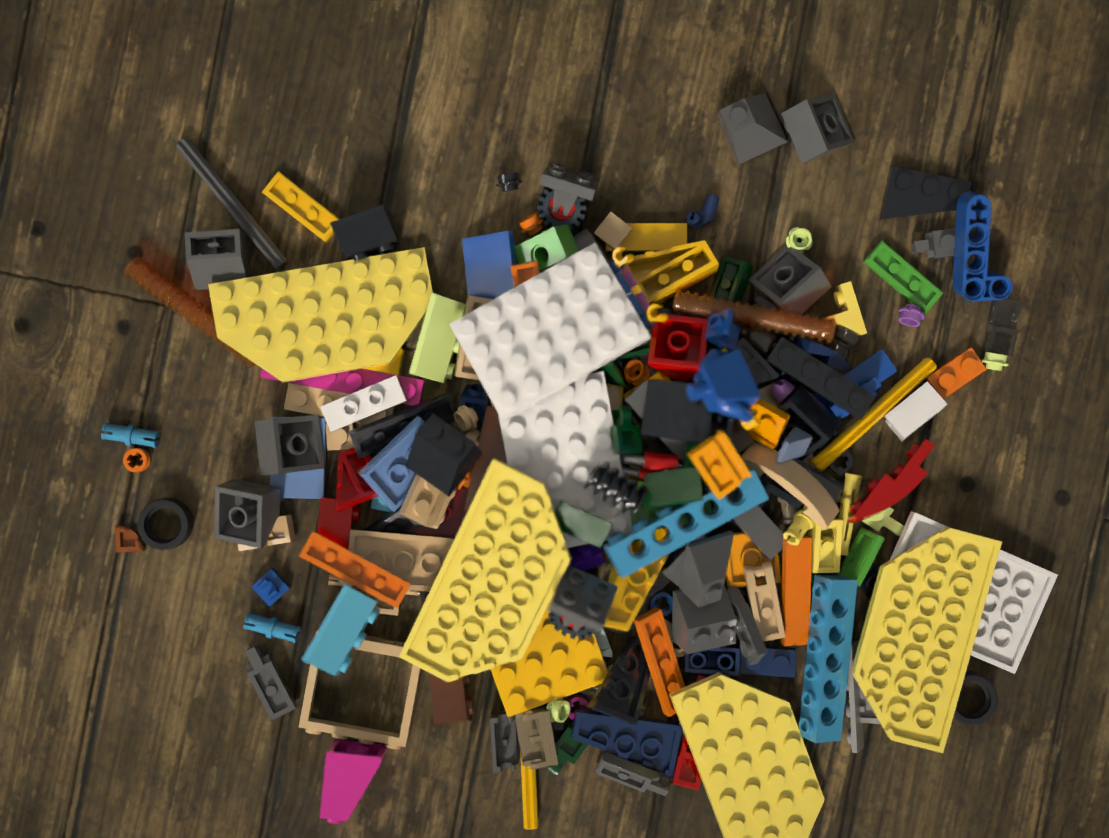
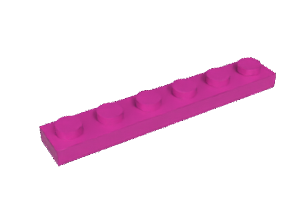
M261 368L260 377L278 380ZM357 369L290 381L288 383L352 394L397 376L407 399L402 404L414 406L421 403L425 380Z

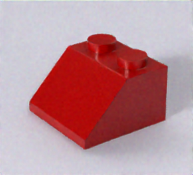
M665 314L667 315L666 321H655V324L652 326L648 365L674 380L695 382L694 376L699 371V364L704 359L707 340L705 336L709 319Z

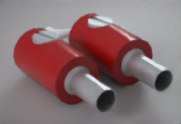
M644 451L643 456L624 455V464L637 465L638 468L621 466L623 474L626 473L629 477H635L640 482H644V474L684 468L681 464H678V455Z

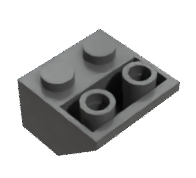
M231 229L185 232L186 261L195 290H209L208 284L250 277L247 234L244 231Z

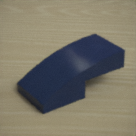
M795 336L794 345L805 352L813 353V357L830 368L849 370V364L835 351L813 341Z

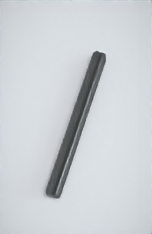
M186 137L181 139L176 144V147L272 266L275 269L284 266L287 263V259L193 143Z

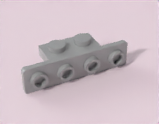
M851 641L846 690L849 691L846 715L850 718L851 728L848 729L847 740L848 744L852 745V753H859L864 748L863 723L880 724L851 673L859 641Z

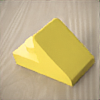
M851 281L836 286L834 299L837 307H841L843 312L823 318V320L854 336L866 334L867 331Z
M833 519L826 530L817 523H815L812 529L808 530L806 536L812 537L811 571L813 573H840L842 519Z

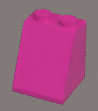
M341 739L333 741L326 752L320 818L327 819V822L333 824L348 821L388 750L385 744H363L359 741Z

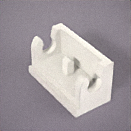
M927 381L884 416L886 418L885 422L899 440L903 442L944 409L947 403Z

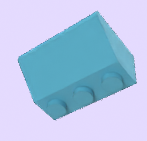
M344 585L302 660L334 676H339L340 672L346 673L353 660L349 656L355 647L360 648L367 635L364 633L368 623L373 624L380 613V609L377 608L379 602L348 585Z

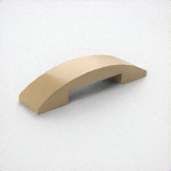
M753 443L740 457L745 466L749 469H754L759 478L765 472L804 503L807 508L803 513L826 530L838 514L839 509L820 482L793 460L781 463L776 461L778 451L771 450L758 443Z

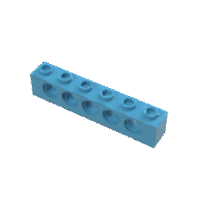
M747 468L752 476L742 480V484L736 487L737 497L733 501H730L727 495L720 500L717 499L706 484L704 486L706 490L703 491V501L682 503L673 508L671 505H668L656 512L657 516L648 521L647 518H644L632 525L633 529L623 534L620 531L608 537V543L602 546L617 575L624 578L768 500L769 498L755 470ZM711 499L714 504L713 510L709 514H705L703 505L707 500ZM687 512L690 521L688 525L681 527L679 517ZM663 525L666 534L661 540H656L654 536L655 529ZM634 539H640L642 544L641 549L637 553L630 551V544Z
M814 575L799 721L801 737L814 743L841 741L858 584V580L843 575Z

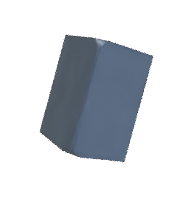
M797 427L793 428L785 439L776 457V461L781 463L805 455L813 437Z

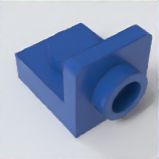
M730 309L710 315L705 336L706 340L719 349L726 348L727 353L736 350L740 327L732 322L734 312Z

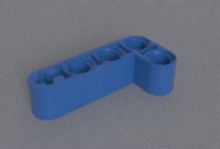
M973 191L964 192L957 201L953 290L968 301L1003 300L1012 292L1013 284L1011 280L996 271H987L991 202L986 196ZM976 227L975 235L969 239V231ZM974 254L973 263L967 266L969 256ZM999 280V286L992 291L994 282ZM973 281V286L971 290L966 292L965 288L967 284Z

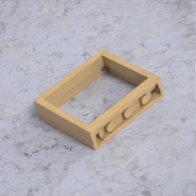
M366 635L360 648L355 647L354 649L399 657L406 642ZM310 664L299 728L306 729L305 732L310 734L331 733L332 737L336 739L358 738V741L363 744L385 743V747L390 749L406 747L409 741L422 669L414 664L412 665L400 734L312 718L311 712L319 668Z

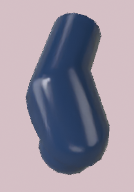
M707 195L704 208L696 212L692 211L687 215L686 220L689 226L699 229L712 223L720 198L714 195Z

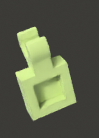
M891 507L862 521L877 532L883 526L896 536H900L904 528L902 524L889 517L894 511Z

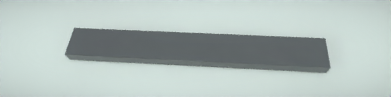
M646 381L639 384L624 399L641 419L643 418L648 384ZM658 437L673 455H678V460L684 466V447L687 442ZM701 476V478H702V487L705 489L704 486H705L707 483L705 482V480H704L703 477ZM736 488L727 494L730 501L737 497ZM758 505L732 519L767 559L771 560L783 549V533Z

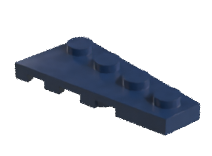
M575 709L571 736L575 740L601 750H608L621 758L631 759L641 763L642 766L650 769L654 768L662 771L665 775L673 777L682 727L680 722L639 717L637 725L598 711Z

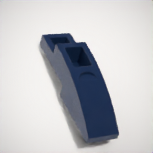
M731 644L691 654L685 652V672L716 674L719 672L724 675L734 676L749 674L795 677L796 648L769 647V645H765L767 653L758 664L749 665L747 657H744L741 652L740 644Z

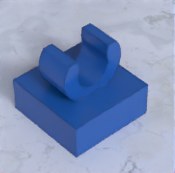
M271 568L252 588L270 607L291 586L274 568Z

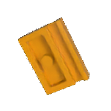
M759 398L749 409L757 410V415L754 417L757 421H760V425L748 430L754 440L774 450L778 446V441L784 432L790 415Z
M721 430L717 431L715 436L709 437L687 453L714 496L719 500L742 484V480L752 476L725 433Z

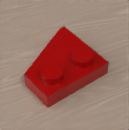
M354 447L342 451L338 455L337 512L378 497L358 473L372 459L370 455L359 459Z

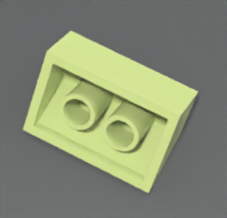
M434 293L431 294L410 368V374L445 384L447 379H452L456 365L452 363L454 352L458 353L459 341L449 324L464 316L466 304Z

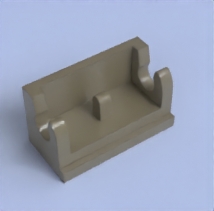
M538 706L514 715L523 766H530V769H539L558 765L549 710L543 706Z

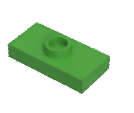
M861 527L848 552V556L845 557L842 563L840 573H837V575L858 580L857 586L860 587L885 538Z

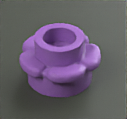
M906 304L905 307L899 309V322L903 325L918 327L920 326L921 319L925 318V314L921 312V308L917 305Z

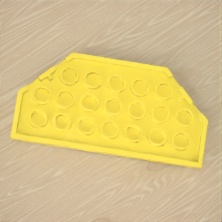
M424 247L370 256L357 261L352 259L208 284L217 338L283 383L390 364L426 313L431 294L433 293Z
M495 458L492 460L399 655L400 658L447 682L523 658L571 560L544 482Z
M945 527L880 566L851 673L886 735L892 741L940 753L944 752L1000 552L1001 541Z
M719 672L670 693V698L723 838H808L825 799L790 703L783 698L773 696L761 689L744 682H739Z

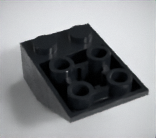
M648 379L641 435L701 444L721 430L731 443L734 417L721 414L720 412L708 411L703 399L691 401L686 391L689 384Z

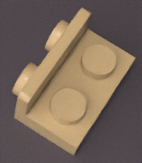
M416 474L399 514L423 526L437 529L445 519L447 506L456 494L457 487L448 497Z

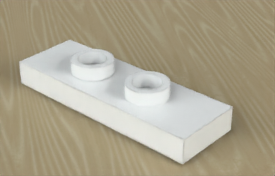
M393 376L323 405L320 408L330 432H333L403 403L407 399L398 377Z

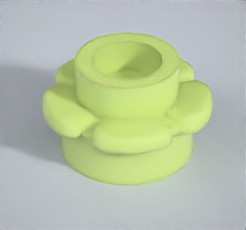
M795 227L789 231V236L786 238L787 247H792L800 253L809 250L813 243L811 233L806 228ZM797 238H801L802 242L798 243Z
M985 352L984 359L981 360L986 363L985 368L1002 371L1003 366H1009L1006 363L1008 355Z
M555 698L554 701L547 704L546 709L549 710L551 722L562 723L568 718L570 713L569 702L563 700V698L558 700Z

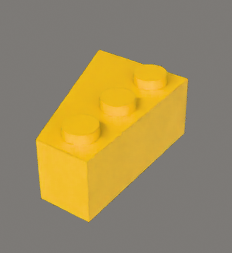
M705 240L674 246L671 249L657 252H645V254L633 256L632 262L622 264L623 268L628 267L650 306L652 304L659 305L718 272L719 266L717 259Z

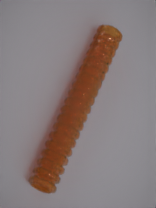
M140 256L134 257L127 264L124 270L126 277H131L133 282H138L139 287H145L144 290L146 292H151L154 298L158 297L161 303L165 302L166 307H172L173 312H179L178 315L181 318L186 317L185 320L188 323L192 322L193 327H199L201 333L206 332L208 338L213 337L212 340L215 343L220 342V347H226L228 353L233 352L235 358L240 357V361L242 363L246 362L247 367L251 368L256 365L217 338L213 312H210L209 307H203L202 302H196L197 299L194 296L189 297L190 294L187 291L183 292L182 287H176V283L173 281L169 282L170 279L167 276L163 277L160 271L156 272L155 267H149L148 262H142L143 259Z
M678 289L675 293L672 310L676 314L680 311L682 315L690 313L692 317L696 314L699 315V318L706 316L709 319L711 314L730 309L734 312L732 322L735 325L737 323H741V326L748 324L750 328L758 326L759 330H762L763 327L766 328V331L774 329L775 333L784 331L783 334L787 335L789 332L792 333V336L800 334L801 338L809 336L811 340L814 337L818 338V341L826 339L827 343H830L834 337L836 322L833 318L830 321L826 317L818 319L817 315L809 317L807 313L805 316L801 315V312L792 314L791 310L783 312L784 309L781 308L779 311L775 310V307L766 309L765 305L762 308L758 307V304L750 306L749 302L741 304L739 300H737V303L732 302V299L724 301L723 297H720L719 300L715 299L713 295L711 298L707 297V294L698 296L697 292L694 295L690 294V291L682 293L681 289Z

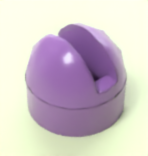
M778 379L771 386V394L781 403L795 386L786 379Z

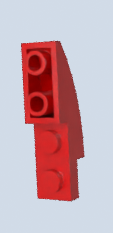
M927 439L919 445L914 443L906 452L905 456L908 459L903 465L899 463L889 476L884 474L879 479L874 477L865 488L868 492L863 500L858 498L849 509L852 515L848 521L852 524L873 517L908 495L928 474L920 465L935 445Z

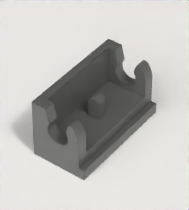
M506 711L491 712L490 732L493 773H500L504 768H511L512 771L518 769V765H521L515 716L508 717Z

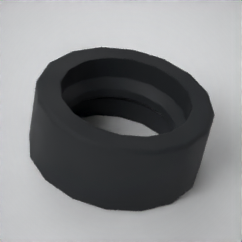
M164 498L147 504L139 514L137 525L138 533L147 545L158 550H168L186 542L192 533L194 523L193 515L188 506L180 500ZM161 508L173 509L181 518L180 532L172 539H160L151 530V517Z
M966 671L963 684L972 682L980 685L985 694L984 703L979 710L971 714L963 713L956 707L953 718L962 724L974 726L986 722L993 716L997 709L998 696L995 687L988 679L976 672Z

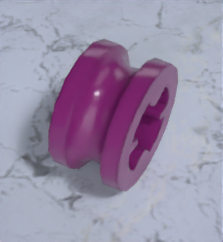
M573 695L567 700L570 703V707H574V702L579 701L580 705L586 706V709L583 710H590L587 707L589 701L583 695ZM570 709L568 717L574 720L575 710L571 711Z

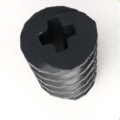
M599 461L590 472L583 488L587 489L594 485L593 495L603 491L602 500L604 502L613 497L612 507L622 503L621 513L624 514L631 509V516H633L644 501L648 487L643 485L638 488V481L635 479L628 483V474L624 473L618 477L619 469L617 467L609 471L610 463L605 461L599 466Z

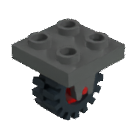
M553 163V166L548 164L542 173L539 183L546 186V188L540 195L537 210L540 211L538 214L540 219H545L543 223L546 226L550 225L551 228L567 224L570 230H573L575 226L578 227L586 215L588 200L592 201L597 191L599 180L594 179L595 175L585 171H579V174L568 171L569 167L560 163Z
M568 565L548 608L551 625L555 624L554 629L556 631L561 629V634L564 636L567 633L571 634V639H575L576 635L581 640L585 636L587 638L591 637L592 633L595 634L596 631L601 633L618 586Z

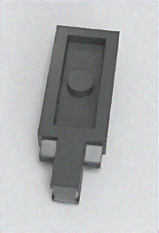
M976 227L969 231V239L975 235ZM955 228L926 233L925 240L911 243L912 254L927 252L928 258L933 259L954 257Z
M258 644L249 647L245 651L250 661L246 665L247 675L270 719L274 720L296 709L297 704L274 660L271 659L269 654L264 656Z
M605 751L595 769L596 774L643 793L647 789L666 796L672 781V777L665 775L661 771L657 772L648 769L640 763H633L617 756V754Z

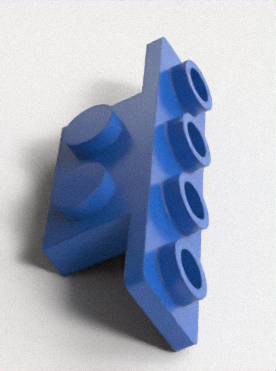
M879 350L843 376L876 396L877 392L875 390L882 386L880 383L893 375L897 369L884 350ZM819 394L814 395L834 416L843 418L849 415V413Z

